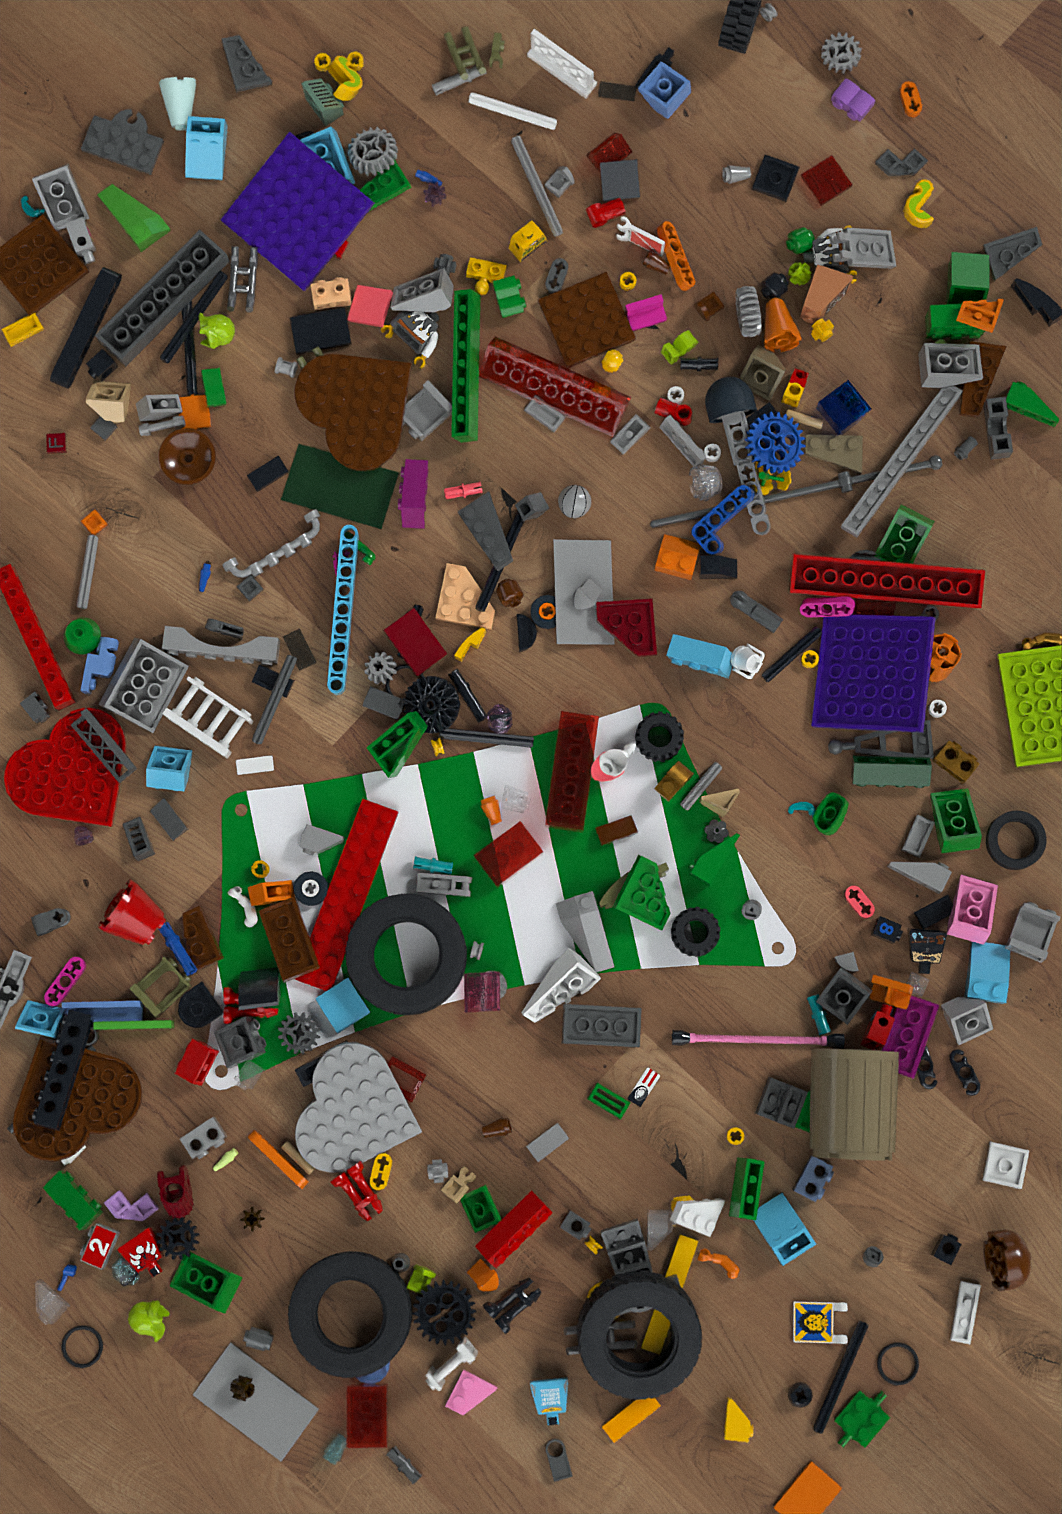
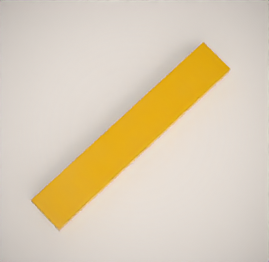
M679 1234L665 1277L677 1274L680 1287L683 1289L698 1241ZM656 1309L653 1311L641 1348L660 1355L671 1323L665 1315Z

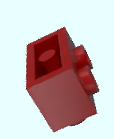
M192 1039L187 1044L186 1052L178 1062L174 1074L192 1084L202 1086L219 1051L203 1041Z

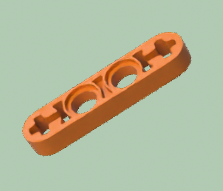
M665 221L657 227L659 239L665 241L664 251L678 287L683 291H688L695 285V278L674 225L669 221Z
M255 1129L247 1136L297 1186L303 1189L309 1183Z

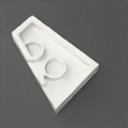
M715 1198V1200L703 1199V1201H678L670 1220L710 1237L725 1200Z

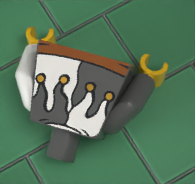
M842 228L826 229L812 242L813 251L804 252L806 264L814 262L815 267L818 264L849 275H857L855 270L849 273L846 272L849 270L847 261L833 262L832 255L840 254L839 251L843 250L842 243L830 244V236H837V232H843ZM852 279L851 284L855 283L857 280Z
M401 311L390 321V325L381 327V332L384 333L389 329V333L385 335L386 338H391L394 334L393 332H395L418 355L421 353V357L415 358L414 364L416 365L418 360H423V364L420 369H423L426 366L425 359L429 358L437 344V329L439 326L436 322L439 320V316L436 312H430L427 315L425 312Z

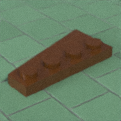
M969 341L968 344L979 345L983 379L963 383L960 416L979 417L1007 346Z

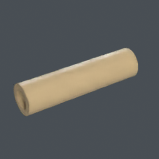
M789 409L786 413L787 419L794 418L793 421L818 429L822 428L824 420Z
M289 1141L281 1147L308 1175L315 1170Z

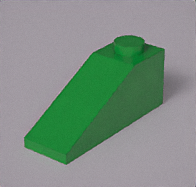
M1012 382L1006 395L1007 409L1052 427L1058 424L1059 418L1031 388L1027 387L1023 382Z
M736 833L701 855L698 860L694 858L689 867L692 870L690 875L710 886L740 835Z

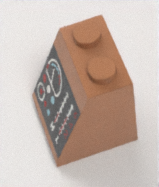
M817 264L800 318H803L807 323H814L823 318L849 291L853 276Z

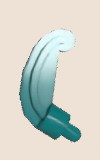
M22 197L21 206L28 216L32 218L38 217L46 211L39 208L33 210L26 202L28 197Z
M808 802L794 803L788 809L789 814H793L794 810H805L812 817L816 811L815 807Z

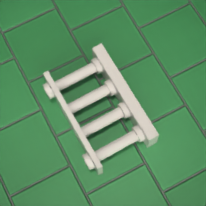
M188 676L187 681L192 685L175 709L173 708L171 711L166 708L162 714L228 759L232 753L228 749L229 743L245 721L252 725L254 721L250 718L251 714L243 708L241 711L205 688L203 686L205 683L197 677L192 679ZM199 689L207 694V697L193 717L186 721L181 718L182 712ZM213 700H216L223 707L207 730L204 729L202 732L197 728V723ZM229 710H231L239 717L223 740L217 742L212 739L213 733Z
M466 1337L459 1341L456 1348L458 1350L457 1353L438 1370L433 1366L429 1368L426 1374L428 1378L426 1382L433 1390L436 1388L440 1391L445 1383L444 1378L461 1362L467 1361L470 1364L476 1359L478 1351Z

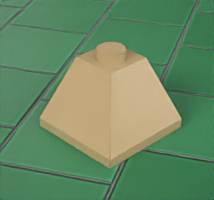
M93 381L86 397V403L105 421H112L114 423L124 422L128 414L131 385Z

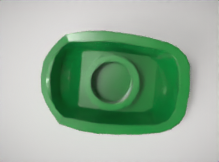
M831 792L825 796L817 807L812 820L817 830L822 834L833 835L842 825L849 802L843 796Z

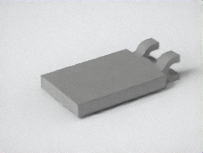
M845 228L842 230L843 232H837V236H830V244L842 243L843 250L839 251L840 254L832 255L833 262L847 261L848 266L886 269L896 267L890 230Z

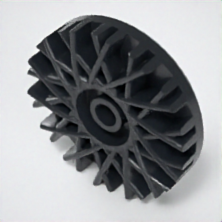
M426 676L412 682L413 684L407 688L408 691H405L407 694L403 698L405 701L402 704L405 706L403 713L407 714L417 711L428 726L424 733H439L448 729L457 719L460 710V700L454 686L446 679L437 676Z

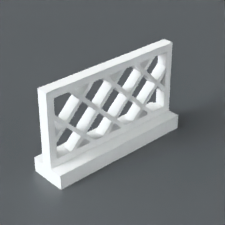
M534 29L531 32V49L527 56L581 96L587 98L597 85V81L593 79L594 72Z

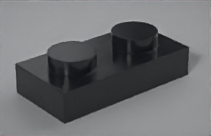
M259 665L252 683L272 691L279 673ZM289 678L282 695L283 697H288L295 680Z

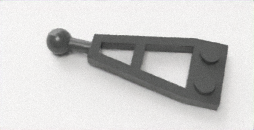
M925 720L923 733L911 732L913 754L886 750L885 735L898 731H875L854 737V742L842 743L840 740L834 739L829 742L828 750L834 755L840 754L842 750L855 749V754L892 757H930V759H933L930 720ZM879 737L880 750L861 748L862 741Z

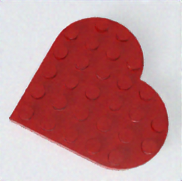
M85 708L73 710L60 719L54 726L49 740L40 739L28 742L12 754L5 768L4 784L7 794L18 808L35 816L113 827L120 783L71 726L73 722L82 716L81 712ZM87 708L126 754V738L120 724L111 715L102 710ZM85 719L77 727L83 732H89L90 724ZM92 735V745L101 746L102 738L98 735ZM104 749L103 758L113 761L114 753L112 750ZM116 764L115 772L120 777L122 776L123 764Z

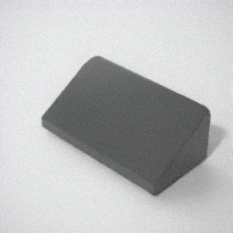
M370 687L362 706L394 719H399L404 707L402 704L405 701L402 698Z
M165 798L150 810L173 841L189 830Z

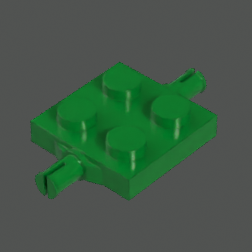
M859 1390L834 1420L842 1427L845 1433L837 1442L838 1444L842 1443L841 1446L844 1448L852 1439L864 1448L867 1447L891 1418L880 1406L887 1397L885 1393L882 1396L883 1392L880 1391L872 1399Z

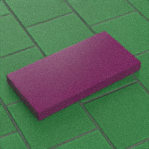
M911 995L906 1010L896 1008L893 1016L895 1021L882 1051L899 1052L898 1074L912 1079L915 1078L940 1005Z

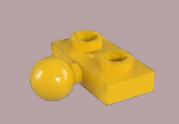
M470 257L466 277L480 280L475 284V291L479 295H485L489 291V284L487 282L492 283V281L503 279L506 265Z

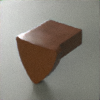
M714 291L702 300L694 303L695 309L706 322L725 307Z

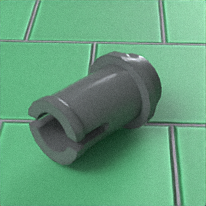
M969 436L960 447L955 448V456L960 460L967 459L968 454L978 445V442Z

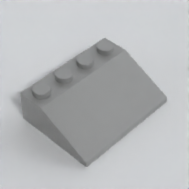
M134 638L98 705L154 733L163 716L162 713L168 707L189 666L142 639Z

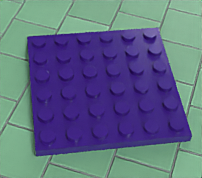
M289 132L221 218V221L251 247H256L257 252L303 291H306L375 203Z
M884 615L824 617L811 726L814 728L923 733L936 618Z

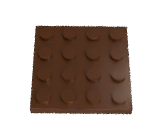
M41 215L0 247V280L29 316L33 313L36 314L89 273L86 266L44 215Z
M607 272L538 299L539 306L566 368L636 340Z

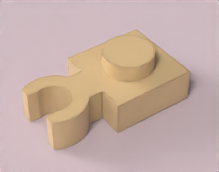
M466 1167L460 1170L458 1178L453 1175L441 1189L455 1203H458L470 1189L466 1184L471 1183L476 1178L473 1172L469 1176H465L469 1171Z

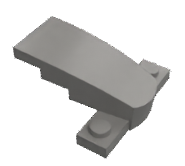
M16 950L13 951L6 969L0 967V1029L10 1007L18 1003L23 996L25 985L22 979L32 959L31 956Z

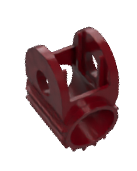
M186 1165L180 1166V1175L165 1178L164 1171H157V1181L160 1189L159 1199L169 1216L172 1215L173 1218L176 1217L178 1219L190 1215L194 1206L192 1186ZM170 1184H179L182 1187L169 1191ZM181 1197L179 1201L172 1203L175 1199Z

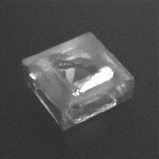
M911 972L906 984L913 987L912 994L922 998L930 980Z

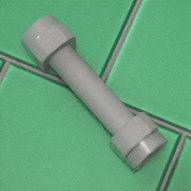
M175 416L173 420L151 425L148 422L139 425V432L141 436H149L154 431L173 427L181 429L185 427V419L183 416Z

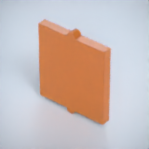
M192 394L188 397H179L183 411L179 416H183L185 419V427L181 429L191 428L198 430V428L211 427L210 408H207L205 395L194 396Z

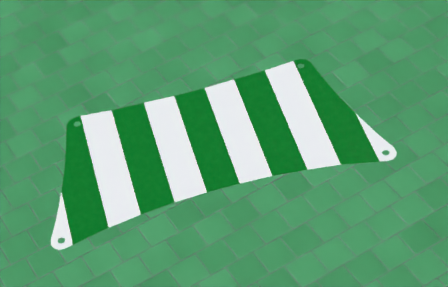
M659 703L641 704L586 723L532 736L534 737L532 748L498 745L471 753L404 766L398 776L388 778L384 771L381 770L302 785L244 791L227 798L222 808V915L219 948L224 959L218 961L214 998L223 1011L224 1007H239L238 1004L224 1005L223 993L224 987H230L238 994L240 972L278 967L259 914L260 910L277 903L255 906L258 921L253 927H247L244 924L246 919L244 907L238 903L239 901L236 898L231 897L228 891L238 886L242 889L241 894L250 900L248 891L250 886L264 882L292 880L294 887L295 880L299 875L309 871L321 874L327 881L329 889L362 799L399 812L362 912L374 902L387 896L406 893L422 895L445 907L456 919L464 935L467 948L465 972L456 991L441 1005L478 996L476 982L479 976L486 971H497L502 974L506 979L507 989L540 983L555 961L569 948L579 954L589 964L562 925L556 903L591 891L594 893L614 968L596 973L692 965L784 966L794 959L796 945L792 935L766 899L735 845L710 886L690 875L692 870L689 867L694 858L698 860L701 855L720 844L715 841H708L705 827L710 824L711 820L715 819L718 822L721 820L718 814L700 803L699 799L701 796L708 795L706 790L689 810H685L680 805L700 780L684 743L678 754L670 760H665V762H653L652 759H646L643 754L641 755L639 748L636 746L634 753L628 758L626 769L621 776L612 781L604 782L596 781L592 778L591 766L601 753L609 749L623 750L625 745L636 743L635 735L638 724L646 715L648 716L653 712L655 714L658 711H661L663 714H666V712L670 713L665 706ZM654 727L648 733V740L653 746L665 747L669 744L671 735L663 727ZM680 761L694 774L668 802L654 788L666 776L668 771ZM495 795L496 800L498 799L502 822L491 825L480 806L482 805L481 800ZM239 804L246 805L248 809L246 815L238 816L235 812L236 806ZM632 815L638 834L601 846L595 828ZM307 824L345 838L343 843L320 854H306L302 852L303 848L299 846ZM728 834L727 837L724 838L723 841H725V840H727L728 838H730L729 834ZM638 854L657 863V865L666 862L669 871L666 872L667 876L660 878L666 894V903L671 913L662 931L614 907L605 909V907L600 908L599 906L600 901L609 888L631 870ZM415 856L453 862L451 875L472 877V882L469 884L470 897L416 892L418 873H430V871L413 869ZM258 860L266 862L270 868L269 874L264 878H257L252 873L251 867ZM259 864L255 871L257 874L262 875L266 867L263 864ZM440 872L430 873V874L449 875V874L440 873ZM456 882V889L461 890L462 883ZM312 883L308 884L306 892L309 891L310 894H313L316 886H312ZM297 900L310 937L323 902L315 906H307ZM747 900H756L762 906V912L755 920H749L742 914V907ZM700 907L701 909H707L708 912L714 914L715 919L719 922L720 938L717 945L704 956L690 957L684 953L682 954L678 948L676 949L671 939V928L675 918L687 908ZM691 921L684 928V936L691 943H701L707 936V929L703 923ZM409 922L396 924L388 928L378 939L374 952L375 965L383 979L392 985L399 987L419 985L427 980L436 969L439 960L438 943L434 935L427 928L419 924ZM474 941H477V944L484 943L480 960H477L476 957L470 958ZM781 942L784 945L783 953H773V943ZM344 957L334 986L346 978L350 979L346 957ZM281 978L279 1005L264 1007V1009H278V1015L269 1018L266 1016L262 1018L248 1016L253 1017L259 1022L260 1029L258 1032L260 1037H263L266 1041V1053L252 1060H246L232 1068H227L228 1073L223 1078L216 1076V1067L219 1065L226 1066L214 1034L215 1031L229 1025L224 1024L223 1014L214 1020L210 1026L208 1045L219 1052L205 1080L211 1088L217 1090L228 1089L300 1054L301 1050L297 1054H294V1049L288 1052V1045H281L284 1039L278 1038V1036L283 1035V1032L278 1030L279 1028H284L281 1022H287L288 1015L294 1018L295 1012L300 1017L302 1012L305 1013V1018L309 1015L313 1016L311 1021H317L318 1023L315 1027L321 1028L317 1032V1035L321 1036V1038L315 1039L318 1045L312 1044V1049L404 1015L383 1011L369 1003L358 992L370 1013L337 1034L315 999L326 991L295 979L284 983ZM488 978L489 985H487L483 989H490L491 992H494V988L497 985H500V983H493L491 979ZM243 1017L235 1018V1019L233 1020V1022H235V1021H237V1020H239V1019H241V1018H243ZM297 1021L291 1023L288 1028H293L294 1026H296ZM306 1022V1029L312 1032L311 1026ZM302 1028L299 1031H295L298 1039L300 1036H304V1032L301 1031ZM287 1035L289 1042L293 1045L294 1040L292 1036ZM307 1038L304 1040L301 1046L306 1045L311 1039Z

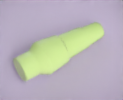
M235 1148L227 1151L222 1156V1159L213 1166V1170L217 1171L233 1161L235 1156L238 1155V1151Z

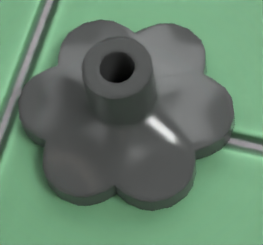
M714 819L705 827V833L710 842L721 843L729 834L724 821L718 822Z

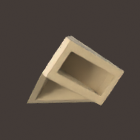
M739 789L701 796L699 801L708 809L724 817L740 791Z

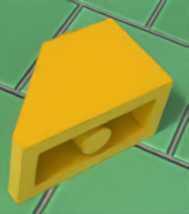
M727 1397L724 1439L749 1442V1437H753L754 1426L750 1425V1420L731 1397Z

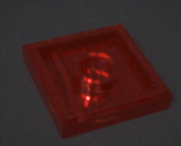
M832 155L801 174V178L820 206L828 203L853 186Z

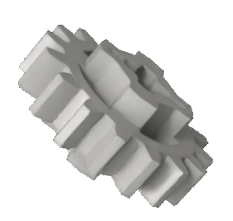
M838 32L837 37L832 34L830 40H825V45L822 46L821 50L823 51L821 58L824 59V65L829 64L828 70L835 68V73L841 70L844 74L846 69L852 71L853 66L857 67L858 61L861 59L860 53L862 48L858 47L859 41H853L854 36L848 38V33L841 36V33Z

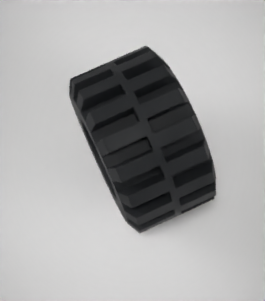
M658 711V713L654 714L653 712L649 716L646 715L638 724L635 735L636 746L639 748L641 755L643 754L648 760L652 759L653 762H665L667 759H672L673 756L678 754L683 744L684 731L682 730V725L680 722L678 723L675 716L672 717L667 712L663 714L661 711ZM654 727L667 729L671 735L669 744L665 747L653 746L648 740L649 731Z
M695 907L683 910L672 924L671 939L675 944L674 946L682 954L684 953L690 957H700L708 954L717 945L720 938L719 922L715 919L714 914L708 912L707 909ZM699 921L705 925L707 936L704 941L694 944L685 938L684 928L689 922Z

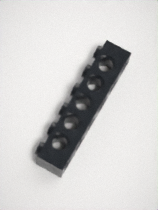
M69 1010L68 1014L64 1015L62 1020L64 1027L62 1033H59L56 1039V1044H58L56 1052L53 1051L50 1059L52 1066L50 1071L47 1070L44 1082H46V1085L39 1093L38 1100L40 1104L33 1113L32 1119L35 1125L60 1131L94 1018L92 1015ZM73 1028H78V1034L74 1037H71L69 1035L70 1030ZM66 1047H73V1052L70 1055H64ZM60 1066H67V1071L64 1074H58ZM60 1084L61 1090L58 1093H52V1087ZM54 1103V1111L46 1112V1106Z

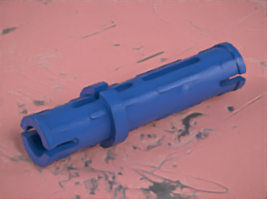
M169 922L164 923L158 930L163 935L166 946L170 947L186 975L194 974L198 969L179 941L180 937L174 933Z

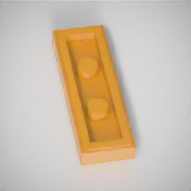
M656 1398L635 1399L606 1422L602 1428L613 1443H615L661 1405Z

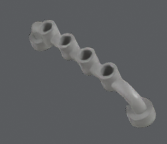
M315 509L304 516L307 524L312 523V529L309 532L300 535L297 539L285 544L277 551L251 564L245 570L237 568L239 563L235 557L222 564L226 572L230 571L239 578H244L251 574L253 577L263 573L262 568L266 565H269L270 568L280 562L278 558L285 555L288 558L296 553L294 549L301 545L302 548H305L312 544L311 539L320 530L319 512Z

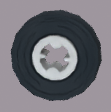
M305 872L295 880L293 887L294 895L304 905H318L323 902L327 895L328 883L317 872ZM312 883V886H316L313 894H310L309 891L306 892L308 884Z

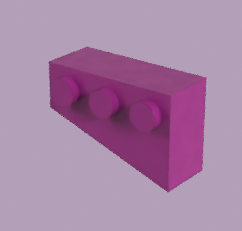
M405 459V467L401 466V478H404V480L399 485V494H402V499L398 498V510H401L403 528L425 529L424 515L428 488V460Z

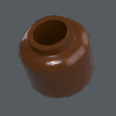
M504 579L497 585L496 595L503 606L514 608L520 605L524 593L516 580Z

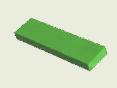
M172 1020L95 1021L94 1030L174 1029V1022Z

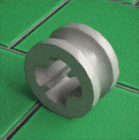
M769 3L765 4V8L762 7L759 10L762 17L768 22L772 21V17H777L775 8Z
M474 941L470 958L476 957L477 960H480L484 943L477 944V941Z

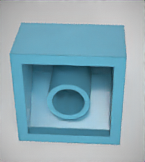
M154 746L146 768V787L184 792L189 778L192 750Z

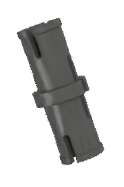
M396 1446L386 1454L398 1467L397 1470L399 1472L402 1471L412 1484L422 1477L410 1463L411 1460L409 1458L406 1459Z

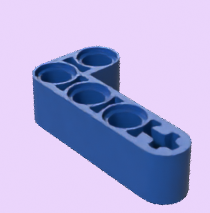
M745 485L737 487L693 526V537L708 554L719 555L723 551L724 544L716 535V532L754 499L755 494L751 487ZM742 490L748 491L747 498H740L743 495ZM729 502H733L735 506L731 512H728L726 509V505ZM715 514H718L720 516V522L714 525L712 522V517ZM700 527L706 529V534L703 537L698 535ZM716 541L718 549L713 552L710 549V544Z

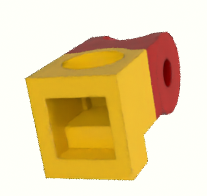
M797 368L794 369L783 395L782 403L798 407L807 382L808 372Z

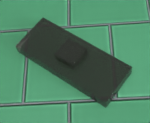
M600 81L598 97L635 101V86Z

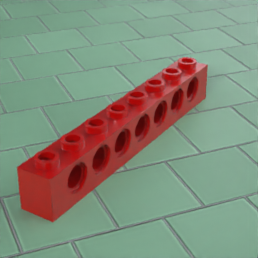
M11 564L1 567V591L54 707L60 711L75 704L76 701L15 568Z

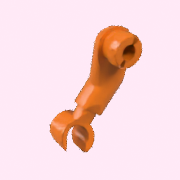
M706 1248L700 1251L698 1261L709 1260L712 1263L720 1264L727 1271V1276L730 1279L738 1277L739 1267L728 1256L717 1253L710 1254V1251Z

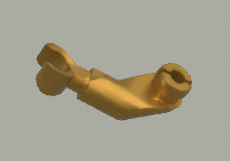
M1045 632L1033 637V639L1024 638L1022 640V647L1024 650H1029L1034 645H1040L1044 642L1060 646L1062 645V634Z

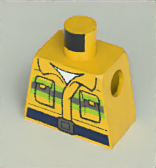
M532 220L512 235L509 250L521 263L548 240Z

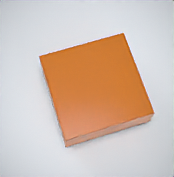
M95 509L81 520L82 524L92 535H96L108 525Z

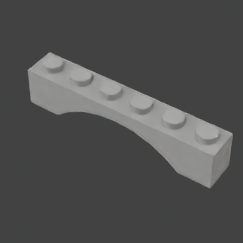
M165 626L162 649L171 656H178V653H182L190 658H197V655L205 656L204 658L209 660H216V657H219L228 662H235V659H238L247 664H254V661L261 662L262 665L272 666L273 663L278 664L280 640L275 637L258 636L254 640L242 645L218 647L199 641L184 628Z

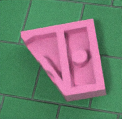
M463 1370L446 1407L464 1415L495 1392L497 1386Z

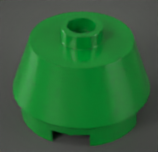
M79 617L70 621L63 633L66 647L71 652L81 655L94 651L101 637L98 624L86 617Z

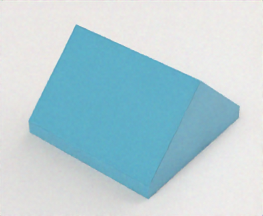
M28 1000L16 1023L15 1029L57 1038L65 1009Z

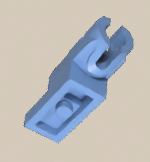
M100 637V642L95 652L97 655L87 654L80 690L84 694L91 695L92 690H95L97 684L95 676L110 678L113 674L116 656L110 652L118 650L119 641L117 639Z

